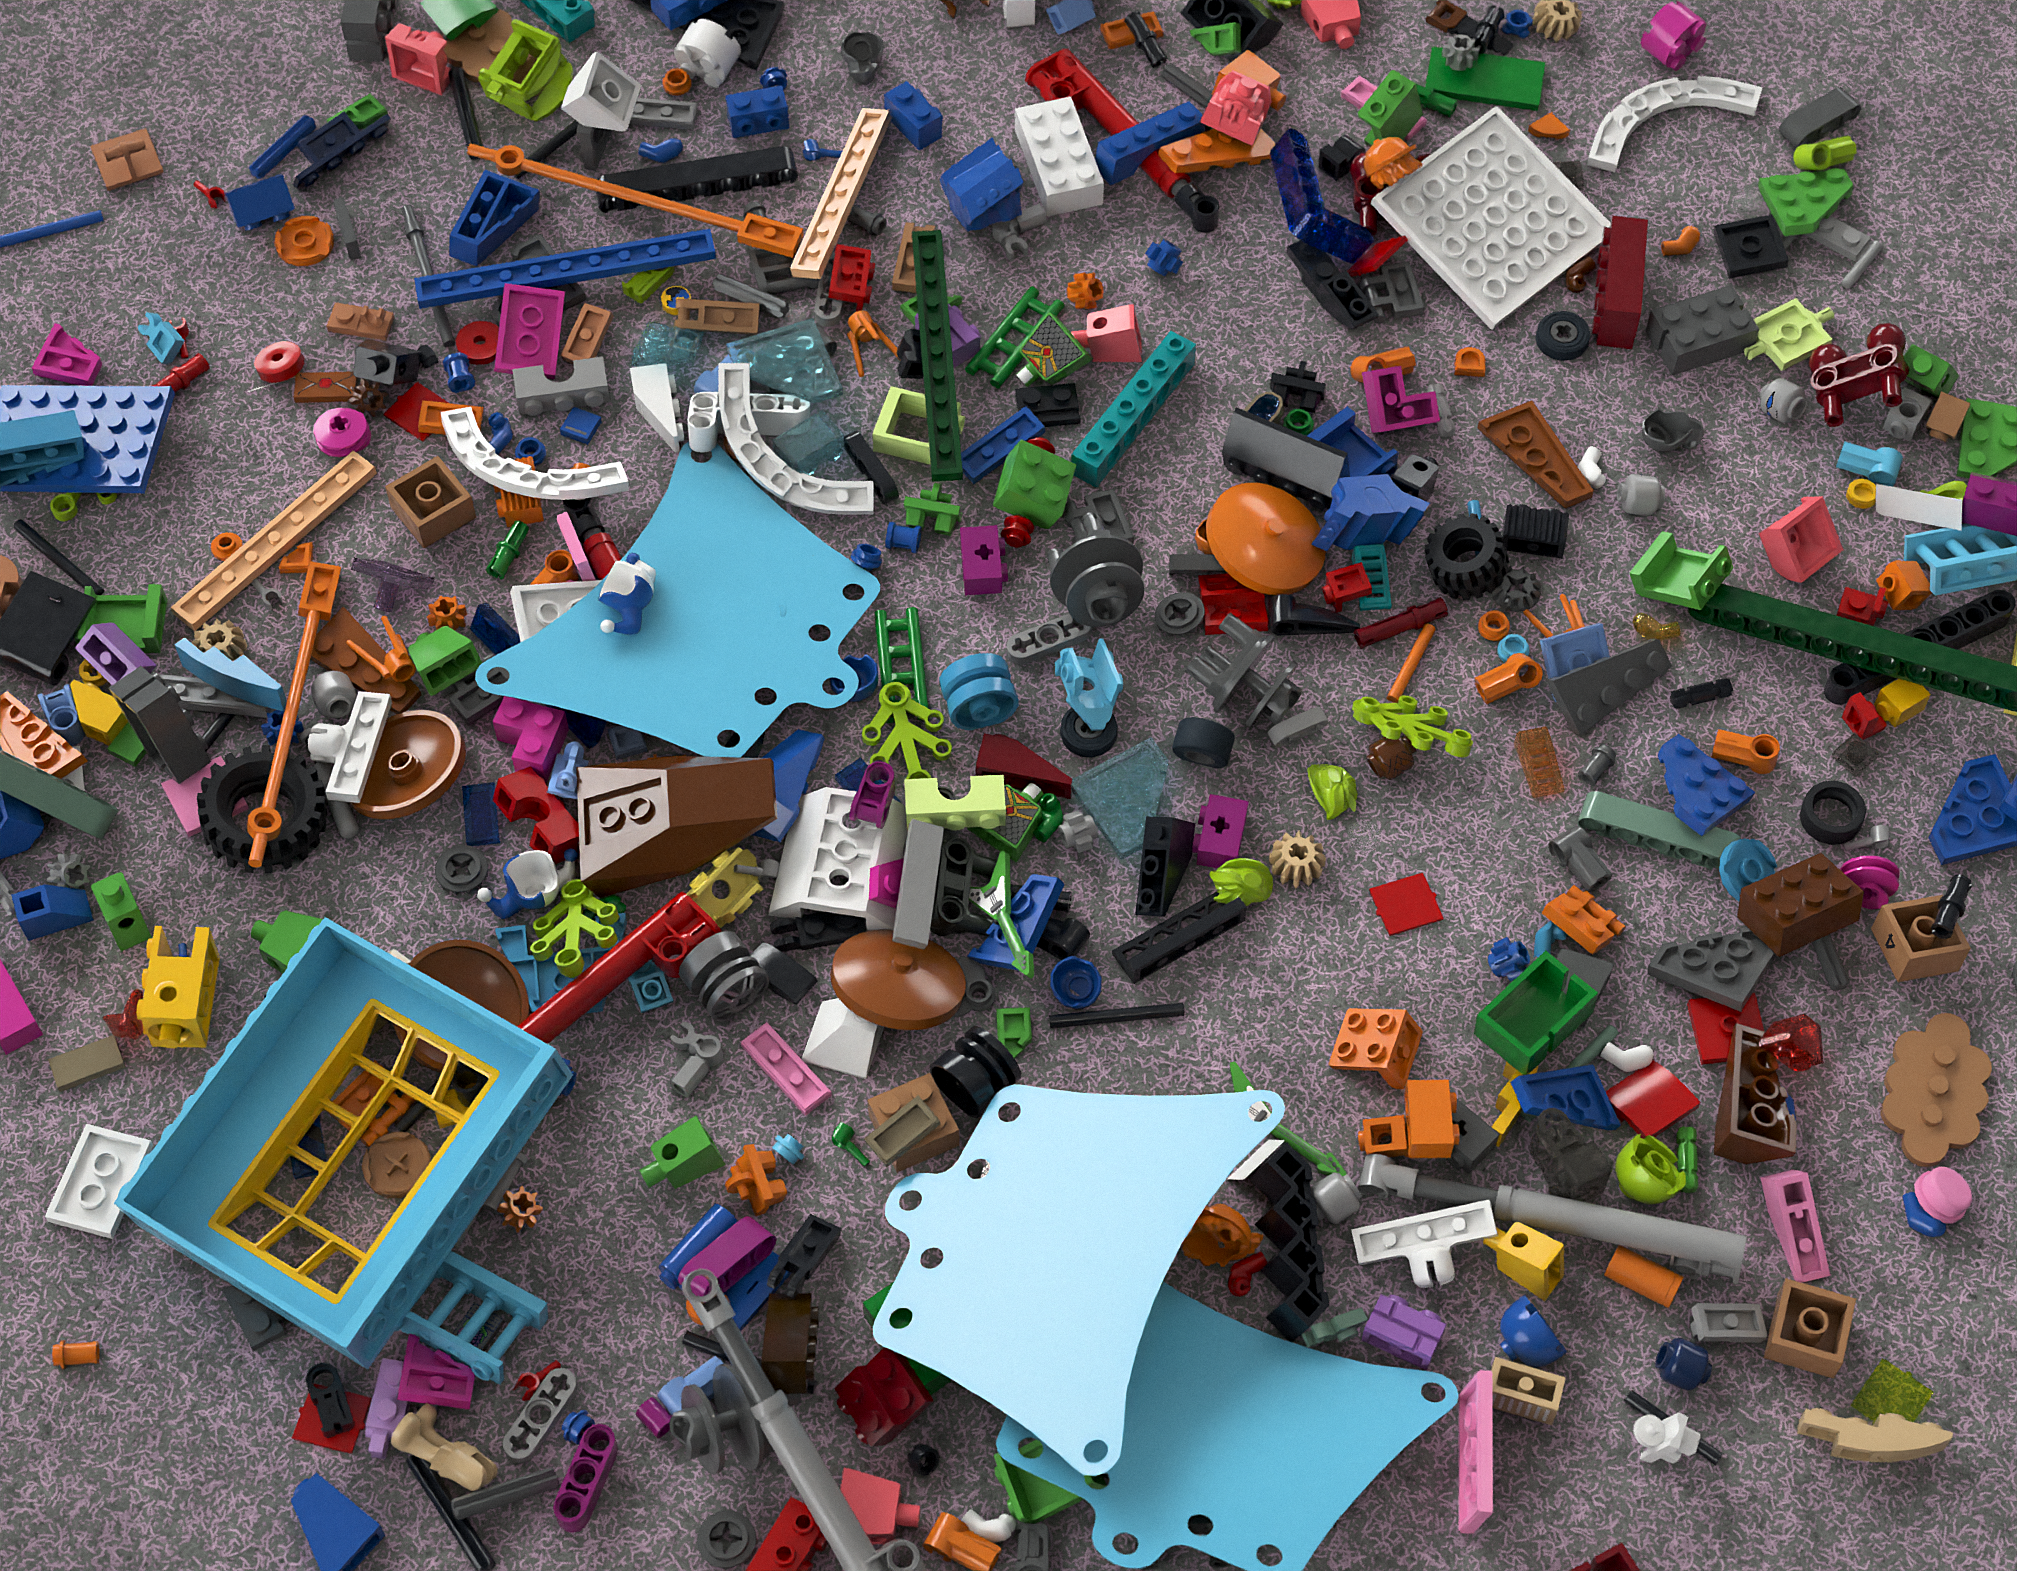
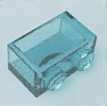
M823 410L772 440L773 452L788 467L796 472L807 475L813 474L817 467L826 461H835L845 451L844 433Z

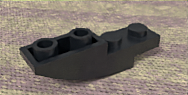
M1313 234L1287 246L1286 253L1301 272V281L1322 307L1336 320L1354 330L1378 318V312L1348 272L1344 271L1341 273Z

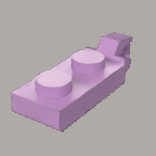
M383 1358L365 1425V1435L371 1438L368 1452L371 1453L373 1458H386L392 1434L402 1418L408 1414L410 1402L397 1400L404 1361Z

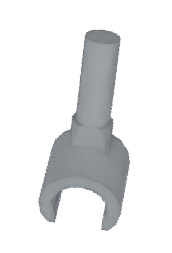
M257 578L251 582L262 596L264 607L267 610L273 611L272 605L268 602L270 598H277L283 604L281 593L277 589H266Z
M1873 826L1870 829L1871 837L1843 844L1845 851L1870 846L1876 849L1886 848L1889 843L1888 826Z
M764 859L761 861L760 867L736 864L734 872L757 876L760 882L765 883L768 882L769 877H777L780 864L772 859Z

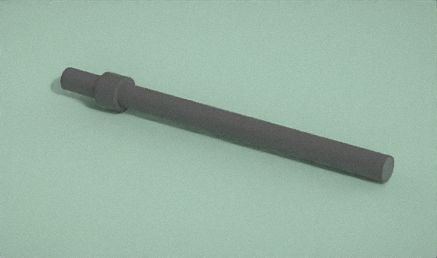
M405 205L401 209L406 223L404 230L407 239L412 242L422 277L434 275L422 238L424 231L421 222L417 221L413 206ZM444 305L432 307L443 346L455 345Z

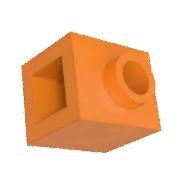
M1895 560L1885 567V571L1876 579L1879 587L1886 588L1884 596L1889 601L1888 603L1892 610L1916 609L1932 593L1930 591V583L1917 561Z

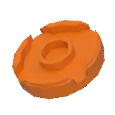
M314 216L292 218L285 222V226L281 230L278 229L275 234L274 244L279 257L286 263L294 266H310L319 263L328 257L334 247V235L330 225L325 224Z

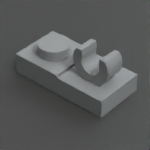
M1696 1303L1691 1308L1694 1319L1690 1324L1693 1339L1698 1338V1341L1762 1342L1768 1337L1760 1304Z

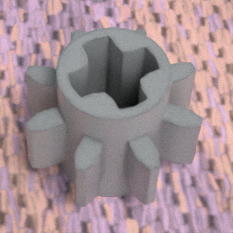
M1466 35L1449 37L1448 44L1443 45L1442 57L1446 58L1445 65L1457 71L1465 70L1467 67L1472 68L1473 60H1477L1479 52L1478 48H1474L1475 40H1471Z
M1078 810L1064 815L1065 822L1058 826V831L1065 848L1073 847L1077 853L1092 849L1091 842H1093V839L1098 838L1093 818L1090 815L1083 816V813L1080 814Z
M59 853L58 861L47 865L50 868V877L47 878V881L55 882L60 887L79 889V886L83 883L90 882L87 878V870L90 868V865L79 863L81 860V855L72 854L69 858L66 854ZM67 870L71 873V877L66 874Z

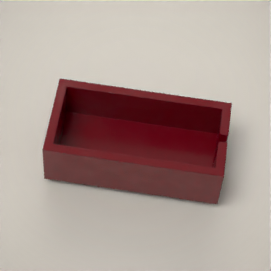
M1612 215L1610 227H1604L1602 245H1605V247L1599 246L1597 264H1600L1602 270H1597L1595 287H1598V292L1600 293H1595L1593 310L1596 311L1597 316L1593 317L1591 334L1597 335L1596 345L1624 349L1633 348L1642 311L1648 229L1647 219Z

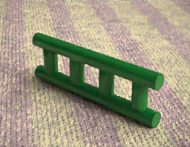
M1029 287L967 364L965 371L974 376L981 369L993 375L994 377L990 380V384L999 389L1024 359V356L1019 351L1024 342L1046 314L1051 312L1058 316L1065 307L1064 303L1059 299H1055L1049 306L1036 299L1039 295L1037 288ZM1028 308L1042 315L1034 326L1020 319ZM1012 328L1026 335L1018 346L1004 339ZM995 349L1010 355L1002 367L988 360Z
M909 607L906 609V618L888 620L885 610L875 611L874 618L881 687L891 682H900L904 685L913 684L915 698H912V700L929 709L918 609L916 607ZM908 630L909 645L890 646L889 632ZM893 658H911L912 671L893 673ZM895 695L889 698L891 702L900 701L896 700ZM893 714L886 723H895Z

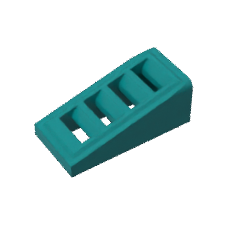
M1384 545L1355 546L1352 553V564L1362 562L1365 571L1379 570V572L1366 574L1370 583L1381 582V584L1371 585L1372 594H1383V597L1366 598L1364 596L1358 598L1360 611L1391 609L1392 603Z

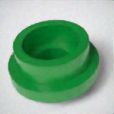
M1303 409L1290 411L1283 420V427L1305 436L1313 431V419ZM1300 423L1303 426H1295L1293 424Z

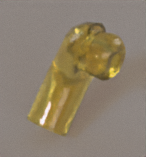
M1638 613L1633 618L1632 623L1635 630L1647 640L1659 639L1661 641L1680 636V627L1677 621L1660 624L1653 617L1645 613Z

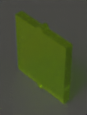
M1882 1358L1850 1406L1871 1419L1872 1424H1874L1880 1414L1885 1415L1887 1413L1899 1414L1904 1416L1907 1421L1914 1422L1934 1392L1912 1378L1911 1372H1903Z

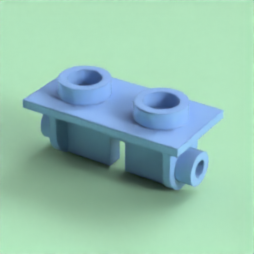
M573 741L565 746L563 755L557 753L547 793L555 794L562 798L577 799L576 767L588 766L589 762L583 759L584 748L579 742Z

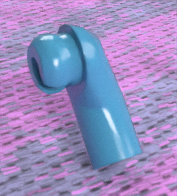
M1549 921L1537 931L1535 935L1534 957H1539L1544 951L1551 954V944L1555 942V939L1565 940L1567 938V934L1552 921Z

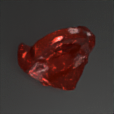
M135 989L131 993L123 1014L117 1013L103 1016V1021L106 1022L114 1036L121 1038L127 1036L130 1039L136 1040L143 1034L142 1020L137 1019V1003L139 999H143V990Z

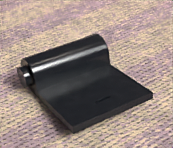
M30 571L0 619V663L50 685H58L69 667V660L65 652L97 600L92 596Z

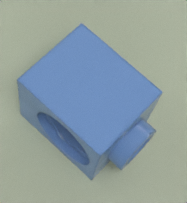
M1062 0L1045 9L1055 31L1059 35L1096 17L1093 11L1094 4L1092 0Z

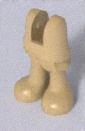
M424 1404L416 1414L413 1412L406 1414L392 1434L391 1445L431 1462L430 1469L439 1471V1476L453 1480L471 1491L478 1490L484 1485L489 1484L498 1473L496 1464L483 1455L475 1446H471L465 1441L452 1443L434 1430L437 1411L431 1404Z

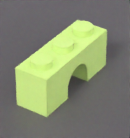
M970 776L971 789L964 798L959 800H950L943 797L938 790L937 778L905 779L907 830L912 819L950 830H961L965 827L992 829L997 826H1006L1004 776Z

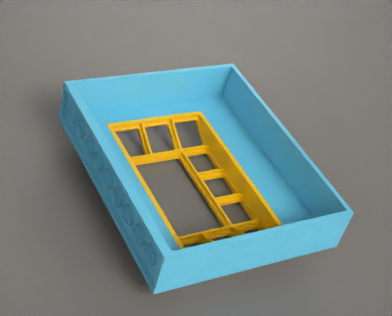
M324 917L322 922L311 930L307 942L299 953L292 956L287 969L279 980L269 987L267 996L259 1007L249 1014L245 1026L237 1037L227 1044L225 1053L217 1064L207 1071L203 1083L194 1095L187 1098L182 1111L175 1121L164 1129L160 1141L152 1152L142 1159L140 1167L132 1179L122 1186L114 1204L140 1228L368 1370L573 1074L554 1047ZM378 1015L385 1017L407 1031V1036L392 1071L386 1070L363 1056V1051ZM418 1038L448 1055L432 1095L403 1080L404 1072ZM459 1061L489 1079L464 1115L443 1103ZM354 1066H359L384 1081L360 1116H356L330 1101ZM395 1089H398L457 1125L369 1250L364 1253L305 1217V1214ZM322 1111L330 1113L351 1126L350 1131L327 1162H323L298 1146V1143ZM289 1156L295 1157L319 1172L294 1208H290L265 1192V1189ZM255 1202H260L285 1217L257 1243L250 1242L226 1227ZM299 1226L324 1241L325 1244L295 1269L266 1251L294 1227ZM340 1251L359 1264L340 1291L334 1294L307 1276L332 1254Z

